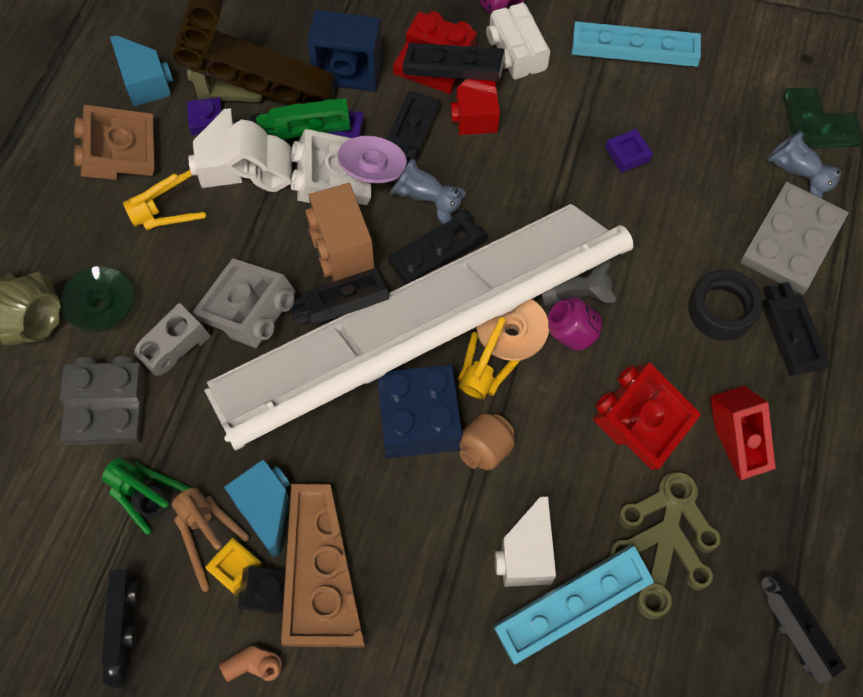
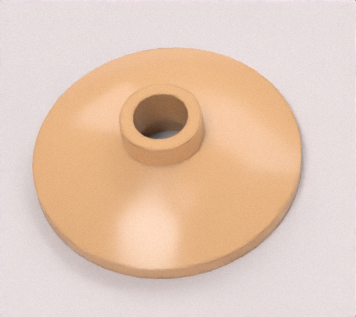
M530 299L518 305L516 309L500 316L504 317L506 322L492 355L504 360L518 361L532 357L542 349L549 334L548 318L543 308L537 302ZM494 317L476 327L478 338L484 348L500 317ZM507 329H514L518 334L511 336L506 334L505 331Z

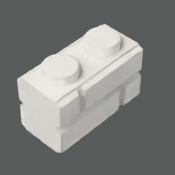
M523 2L510 6L509 9L502 8L493 11L490 15V26L486 28V33L490 45H496L497 48L505 49L503 69L508 68L514 80L528 76L529 73L535 74L545 71L548 68L550 49L526 4Z

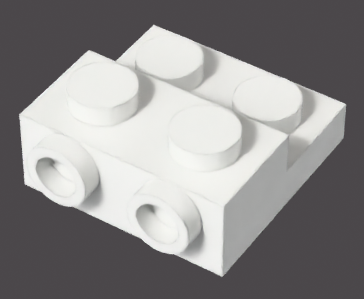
M309 129L304 130L299 142L295 141L291 150V161L297 162V169L293 171L291 178V189L297 191V201L310 203L308 194L350 182L357 203L368 204L371 199V183L350 176L341 168L338 162L339 148L345 141L351 138Z

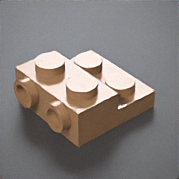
M84 105L82 118L75 117L74 138L81 139V146L75 145L74 166H81V176L116 180L118 172L152 176L154 172L153 114Z

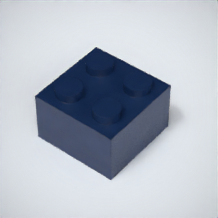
M315 10L307 40L311 65L332 73L335 77L334 87L376 92L383 63L381 18Z
M452 365L388 371L384 376L377 379L386 459L460 451L459 444L462 440Z

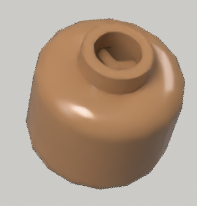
M481 414L477 416L461 431L460 457L465 464L473 469L477 467L483 470L495 469L514 449V430L505 418L497 414Z

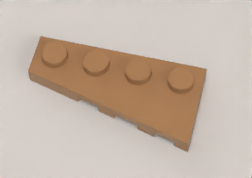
M291 484L281 645L283 647H365L330 484Z

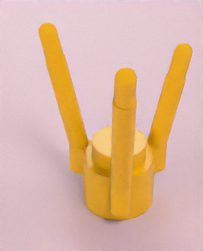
M188 170L179 176L172 174L145 192L124 201L123 205L133 225L137 227L143 224L146 231L157 226L206 218L205 212L154 218V215L158 214L159 210L153 199L192 177L191 171Z
M504 317L498 319L480 360L475 361L473 366L472 362L478 335L476 332L471 334L463 369L457 380L460 381L458 385L460 390L473 398L484 400L487 394L494 396L502 381L521 361H509L495 378L492 376L494 373L493 368L487 365L506 322Z

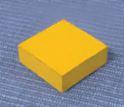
M232 537L207 564L205 569L236 596L240 592L243 568L247 566L261 568L263 564Z

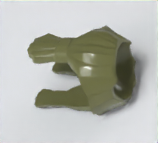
M37 271L18 278L10 272L0 277V340L2 345L19 346L24 343L43 341L49 337L52 330L60 323L59 312L61 305L55 291L54 281L49 276Z

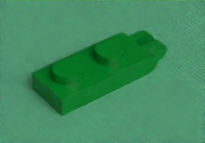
M346 98L272 108L269 113L260 114L256 117L257 125L263 128L267 135L277 136L280 139L301 137L305 129L323 133L350 130Z

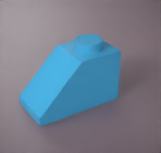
M117 35L110 37L133 106L171 96L167 83L172 82L173 79L167 62L160 64L156 50Z
M263 459L224 488L270 554L275 558L281 553L290 498L285 488L290 483L278 466L271 470Z

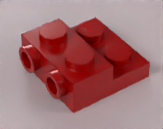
M430 11L428 14L418 12L406 33V43L393 64V74L451 95L460 78L404 75L402 66L409 43L476 47L477 31H474L468 23L459 21L456 24L445 21L435 11Z
M650 362L636 367L630 365L618 376L617 382L620 384L618 389L614 393L611 391L607 392L597 401L595 408L599 412L592 420L617 445L625 444L651 470H658L701 416V413Z

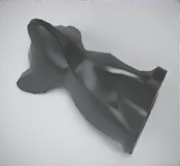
M610 260L595 266L587 278L575 276L542 293L546 309H551L557 302L570 297L582 299L589 296L606 304L616 302V297L612 292L613 280L608 274L611 265Z

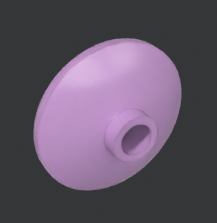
M375 136L354 137L345 141L338 151V162L341 168L350 176L364 182H390L400 177L406 168L404 152L396 144L384 138Z

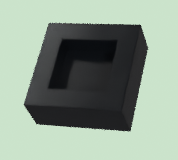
M254 566L243 568L238 609L272 615L282 613L286 572Z

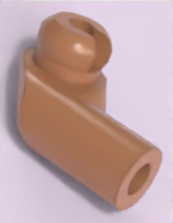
M249 646L219 663V667L227 682L246 672L261 677L265 681H272L280 675L282 662L274 652L258 646Z

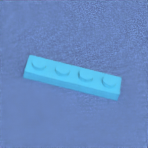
M575 21L571 55L698 67L701 59V34Z
M629 545L492 626L511 662L515 665L654 583V580L635 546Z

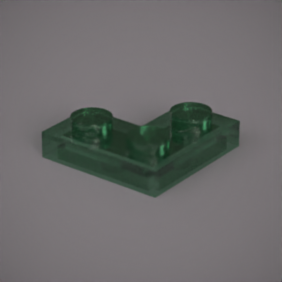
M818 87L786 88L782 98L791 135L801 131L804 134L803 141L810 149L860 146L863 141V135L857 113H824Z

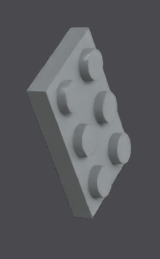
M786 181L740 263L778 283L789 282L792 290L804 295L849 212Z

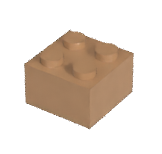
M350 182L308 194L311 208L305 210L310 227L309 234L314 249H318L320 255L319 263L324 278L331 276L332 282L374 269L372 240Z

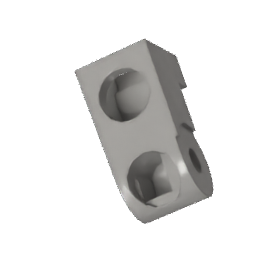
M178 303L140 340L134 353L154 375L159 376L169 371L176 364L177 360L180 357L182 358L197 343L201 346L211 336Z

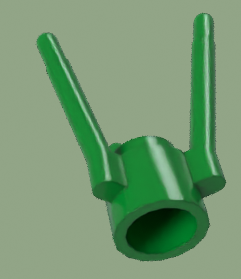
M122 456L117 457L104 470L102 480L111 487L109 495L116 499L146 535H149L152 532L151 528L144 521V518L135 512L126 494L132 496L133 491L136 489L161 507L167 508L169 502L145 485V478L143 476L181 492L191 487L148 469L138 461L132 464Z

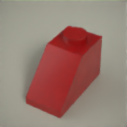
M466 79L457 87L456 102H450L451 122H457L459 135L498 132L500 111L495 81Z
M746 386L711 396L715 431L737 477L744 480L776 469L768 401Z

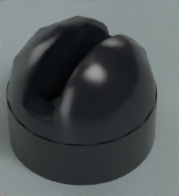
M147 484L149 488L166 499L165 493L160 488ZM136 489L133 491L131 505L136 513L150 518L157 516L163 511V507L147 497L142 501L145 495Z

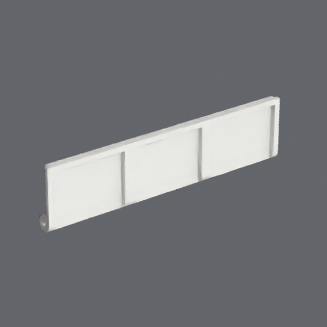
M570 204L388 293L389 300L345 314L208 381L209 388L204 390L226 432L224 439L227 442H231L236 451L244 447V444L364 383L368 384L384 376L386 372L484 322L516 309L518 305L618 254H624L632 250V237L624 226L619 225L611 230H607L580 209Z

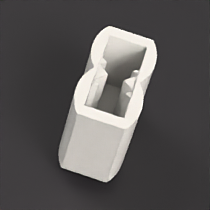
M241 119L225 129L224 165L229 171L238 176L250 178L255 185L271 192H277L291 184L292 148L287 142L277 136L267 135L263 128L248 120Z

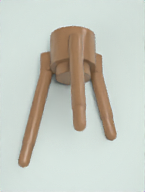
M195 487L179 494L172 502V507L178 515L174 522L181 531L201 590L207 592L209 585L189 527L191 529L200 528L216 550L220 549L222 545L208 524L212 518L211 512L243 541H248L249 535L217 506L211 496L204 497L199 488Z

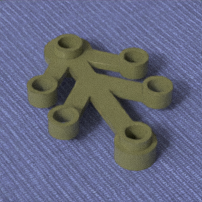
M672 472L664 476L659 483L658 493L637 504H626L621 509L618 515L619 523L624 528L632 530L642 523L645 516L666 507L661 523L627 541L619 540L615 542L609 552L611 557L616 554V548H626L631 545L635 546L638 553L657 544L650 574L654 583L642 589L636 598L639 612L649 619L661 618L671 608L672 598L665 585L673 549L687 570L686 581L692 589L703 590L713 580L711 569L702 564L679 527L681 513L696 532L694 544L699 551L703 553L714 551L720 544V534L716 529L709 526L695 504L698 489L694 480L681 472ZM671 488H680L683 492V497L677 498L673 496ZM625 512H634L637 515V521H628L625 518ZM702 534L711 536L713 539L712 546H707L702 542ZM693 572H702L705 575V583L696 582ZM652 596L658 601L659 606L657 610L647 607L646 597Z

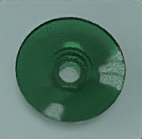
M105 266L87 268L74 275L64 286L60 297L61 311L68 323L85 332L105 331L118 325L128 315L133 305L134 292L130 281L122 272ZM105 301L102 306L96 307L99 302Z

